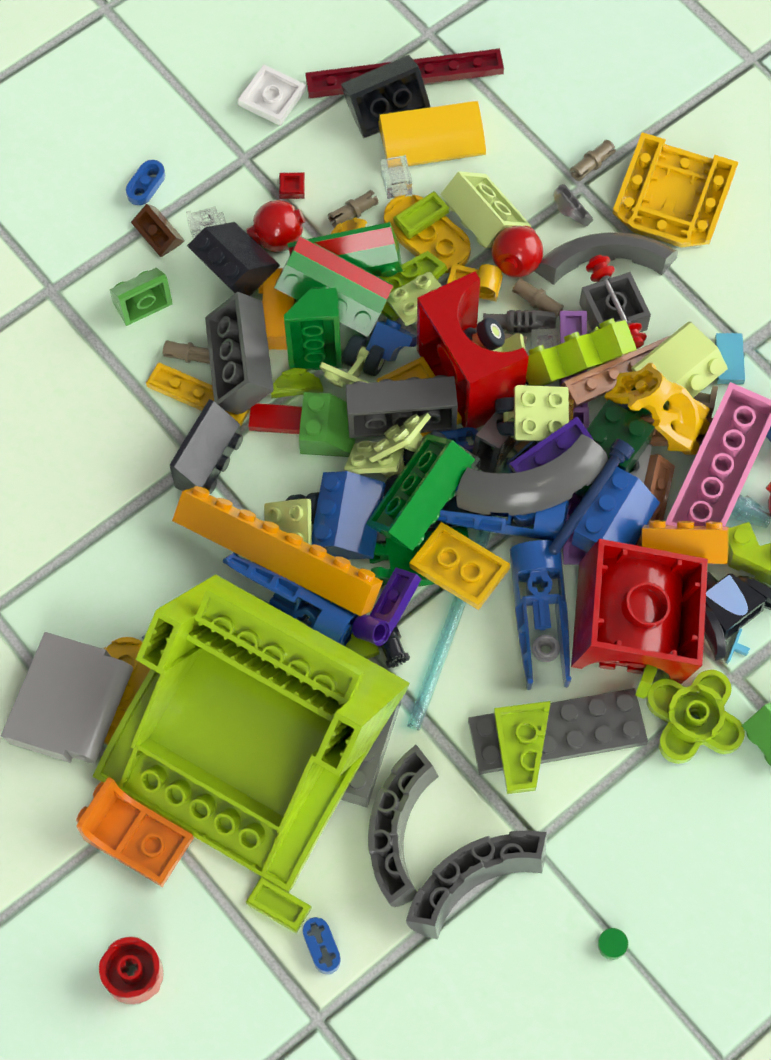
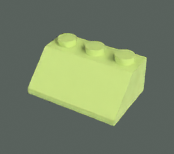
M457 172L440 194L450 210L457 213L462 219V225L471 230L476 235L477 242L485 248H492L496 236L507 227L516 225L531 227L486 174Z
M689 321L631 368L632 372L638 371L648 363H653L656 369L668 381L685 388L692 398L728 369L718 347ZM668 401L663 405L664 410L668 408Z

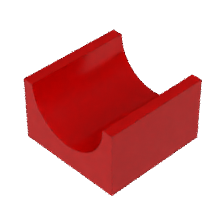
M476 271L417 298V352L420 357L423 356L435 376H455L457 411L462 417L461 425L463 428L472 427L475 429L485 425L493 416L497 399L514 397V387L525 385L529 355L524 347L508 352L491 351L472 342L463 332L467 328L477 327L480 278Z
M598 539L579 562L571 667L582 669L587 665L604 661L637 662L665 671L669 675V679L679 684L685 682L703 665L708 559Z

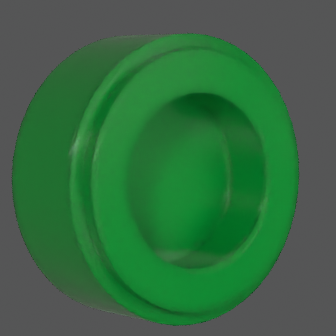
M606 929L598 939L599 952L610 960L621 958L628 949L627 936L620 929Z

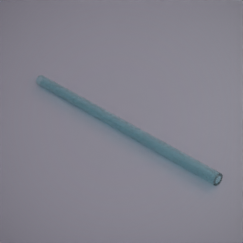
M505 458L500 474L510 473L506 462L511 458ZM478 531L475 543L487 549L492 532ZM454 596L407 723L409 728L417 731L421 729L466 606V602Z

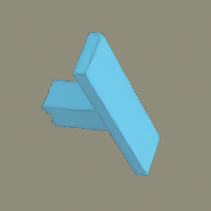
M743 629L737 631L725 662L727 664L731 661L734 651L744 656H747L749 653V647L738 643Z

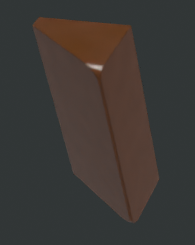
M146 204L131 221L132 225L160 257L165 256L185 241L163 214L152 205Z

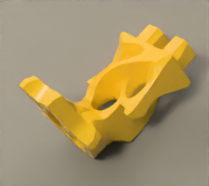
M648 363L638 371L619 373L616 378L615 387L605 394V399H609L616 404H628L629 409L633 411H639L641 408L649 410L652 414V419H654L653 426L667 439L668 451H681L685 455H696L700 448L696 438L698 435L705 434L710 427V423L706 419L710 410L709 407L693 399L682 386L668 381L656 369L653 363ZM668 401V408L664 410L663 405Z

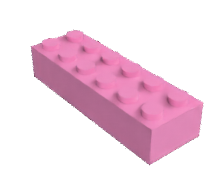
M729 383L668 515L666 525L677 526L678 521H693L694 526H705V522H722V527L726 526L770 429V399L734 383Z

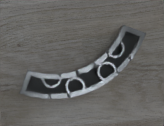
M620 232L590 234L568 241L553 249L542 258L540 265L534 272L554 285L567 273L578 268L580 264L588 262L596 255L608 256L610 261L616 258L630 259L632 263L645 266L663 275L677 259L678 251L659 241L641 235Z
M581 434L577 441L562 455L551 462L531 470L498 474L477 471L467 467L458 487L457 506L467 511L484 515L496 512L509 513L511 516L534 513L554 507L572 498V494L583 486H589L608 461L607 454L598 443Z
M414 745L391 769V774L377 793L369 821L368 849L374 876L381 892L392 907L403 906L411 902L417 893L405 864V829L416 801L424 790L439 777L431 762L417 745Z
M511 831L506 835L492 838L490 836L483 837L456 850L434 868L432 875L423 887L417 891L406 918L409 928L418 934L438 940L441 928L452 908L476 886L495 877L511 873H543L547 832Z

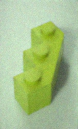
M614 318L600 323V329L582 336H580L579 332H575L563 337L565 342L557 346L544 349V346L540 345L528 350L529 359L526 377L529 385L545 386L561 378L577 374L636 351L637 348L626 320L615 323Z
M750 522L730 527L728 566L739 572L743 570L754 575L755 579L771 586V543L760 546Z

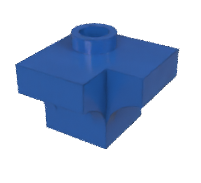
M387 319L386 322H377L366 350L370 351L373 345H378L385 349L382 359L396 361L402 348L416 346L417 336L401 328L402 325L400 323Z

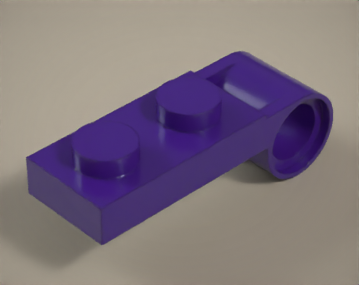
M396 567L370 615L364 614L355 619L352 627L353 635L366 642L378 646L383 645L399 622L421 578L415 573Z

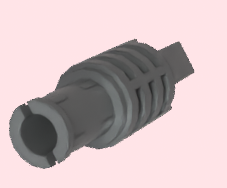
M509 310L506 314L483 313V320L491 317L501 325L503 330L509 333L535 334L555 331L556 316L553 312Z

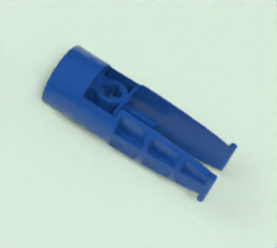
M569 500L554 507L527 515L511 516L509 513L491 512L490 514L508 517V521L505 518L444 510L440 511L437 521L479 531L553 541L566 523ZM513 520L520 527L512 526ZM531 525H534V529L523 528V527H529V526H531Z
M549 540L527 541L512 546L509 550L515 616L522 663L527 682L526 690H531L533 684L527 606H532L535 630L540 629L542 631L551 629L549 604H555L561 669L565 688L569 687L572 679L570 676L569 624L561 550L557 555H552L549 552V546L553 542ZM557 578L559 594H550L553 584L552 580ZM519 582H526V596L520 599ZM535 584H540L543 592H538Z
M234 552L223 559L224 564L274 592L269 602L262 601L343 646H346L351 639L353 623L359 615L254 562L238 556Z

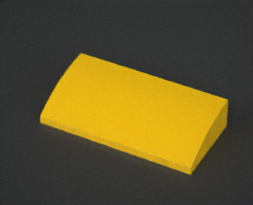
M478 101L381 114L379 116L378 125L388 169L486 155L484 130Z

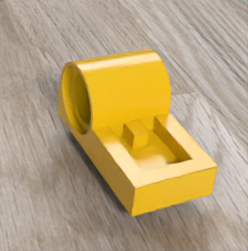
M452 264L447 284L476 271L480 278L479 298L497 302L503 280L502 271L498 267L483 264L479 269Z

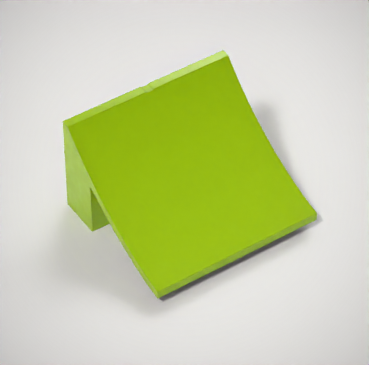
M215 574L155 610L136 657L138 662L151 669L121 719L92 777L102 782H105L108 777L114 779L122 791L143 806L289 892L294 887L339 801L383 727L403 698L410 683Z

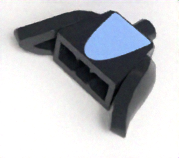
M707 572L704 637L713 652L715 661L725 658L726 639L763 612L764 608L771 610V587L758 579L749 576H735L732 573L727 574L718 581L710 572Z

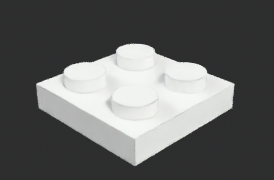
M263 64L239 97L238 106L281 126L305 93L306 84Z

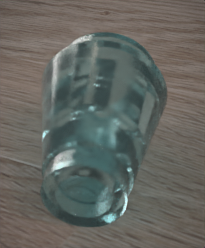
M739 495L731 515L735 516V520L746 523L750 522V524L766 529L771 522L769 511L748 495L746 497Z

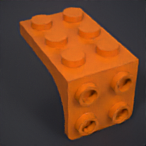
M108 777L105 782L101 781L93 792L94 799L88 807L84 806L76 818V822H78L76 827L84 841L163 887L191 844L194 836L131 798L117 786L114 779Z

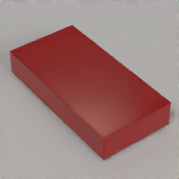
M256 403L250 409L249 431L299 434L302 406Z

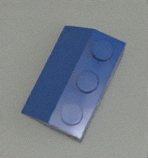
M617 467L576 527L572 545L587 553L598 539L636 545L642 535L643 526L648 525L660 502L638 477Z
M349 471L323 472L312 531V545L324 547L327 553L334 557L339 556L348 560L373 559L378 532L366 523L383 500L385 483Z

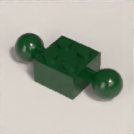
M608 399L587 428V431L593 440L606 452L608 459L610 458V447L616 438L632 446L634 453L629 460H625L617 466L629 473L651 442L655 427L641 419L642 416L652 415L649 410L641 408L639 411H633L629 407L626 410ZM592 483L589 486H583L574 493L579 497H583Z

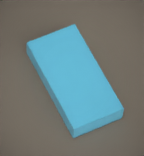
M716 333L715 345L718 347L728 368L717 378V384H729L730 382L744 384L743 334Z

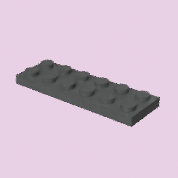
M635 688L551 703L540 764L647 745L648 739L638 698L635 696ZM494 713L468 717L479 775L503 771Z

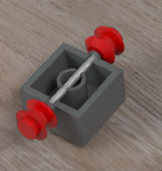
M596 255L589 260L586 271L592 273L590 279L592 282L597 283L582 287L579 301L582 311H587V321L591 330L596 326L600 329L599 324L614 318L615 323L626 320L635 346L639 349L644 345V341L647 338V335L641 332L648 330L651 317L650 311L631 272L610 278L615 272L613 266H608L610 258L608 256Z

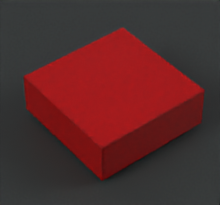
M305 172L279 173V199H305Z

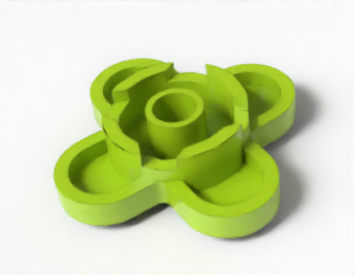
M705 670L698 674L692 685L684 687L671 679H661L651 685L646 698L647 707L652 714L667 723L659 738V750L665 759L676 764L686 763L694 757L701 745H705L720 754L733 753L740 747L745 737V730L739 719L725 711L724 706L732 690L731 683L726 675L717 670ZM691 715H697L699 719H695Z

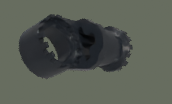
M397 625L394 627L388 640L379 646L382 647L387 661L385 664L387 668H394L395 665L398 667L399 663L403 665V663L410 659L409 654L404 651L400 642L401 635Z

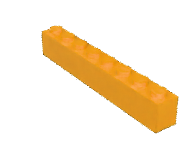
M195 486L194 488L182 491L172 519L173 522L359 616L372 611L383 583L382 580L375 577V573L363 568L358 569L352 566L348 559L339 556L334 557L328 554L324 547L310 545L304 542L301 536L295 533H286L280 530L277 524L270 521H262L256 518L255 513L232 506L233 503L227 499L215 498L209 495L210 492L205 488Z

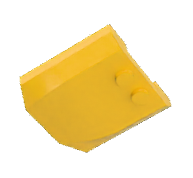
M641 132L613 207V214L632 232L678 247L710 244L739 162L715 154L713 159L667 145L665 144L666 139Z

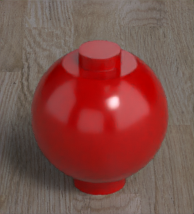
M281 200L269 201L256 211L253 217V226L247 228V233L265 249L273 252H283L288 250L287 243L298 241L299 237L302 236V224L305 223V219L301 210H295L294 206Z
M510 226L502 230L494 239L491 251L492 259L495 266L503 274L514 278L525 277L533 273L540 265L543 258V245L539 236L531 227Z

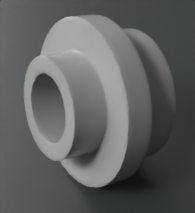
M541 635L534 640L532 653L541 662H552L560 653V644L551 635ZM548 646L551 651L544 653L541 651V647Z

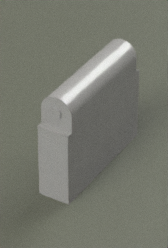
M44 632L1 737L11 745L71 763L72 759L75 758L95 764L134 669L133 666L111 657L105 649Z

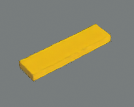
M160 362L157 363L146 382L148 388L201 411L209 399L214 401L213 385ZM249 408L247 411L239 415L228 411L226 412L231 417H233L240 424L241 427L251 408Z

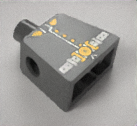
M496 412L476 434L471 455L476 459L472 466L487 473H496L516 443V440L512 439L511 436H504L498 432L496 424L503 422V414Z

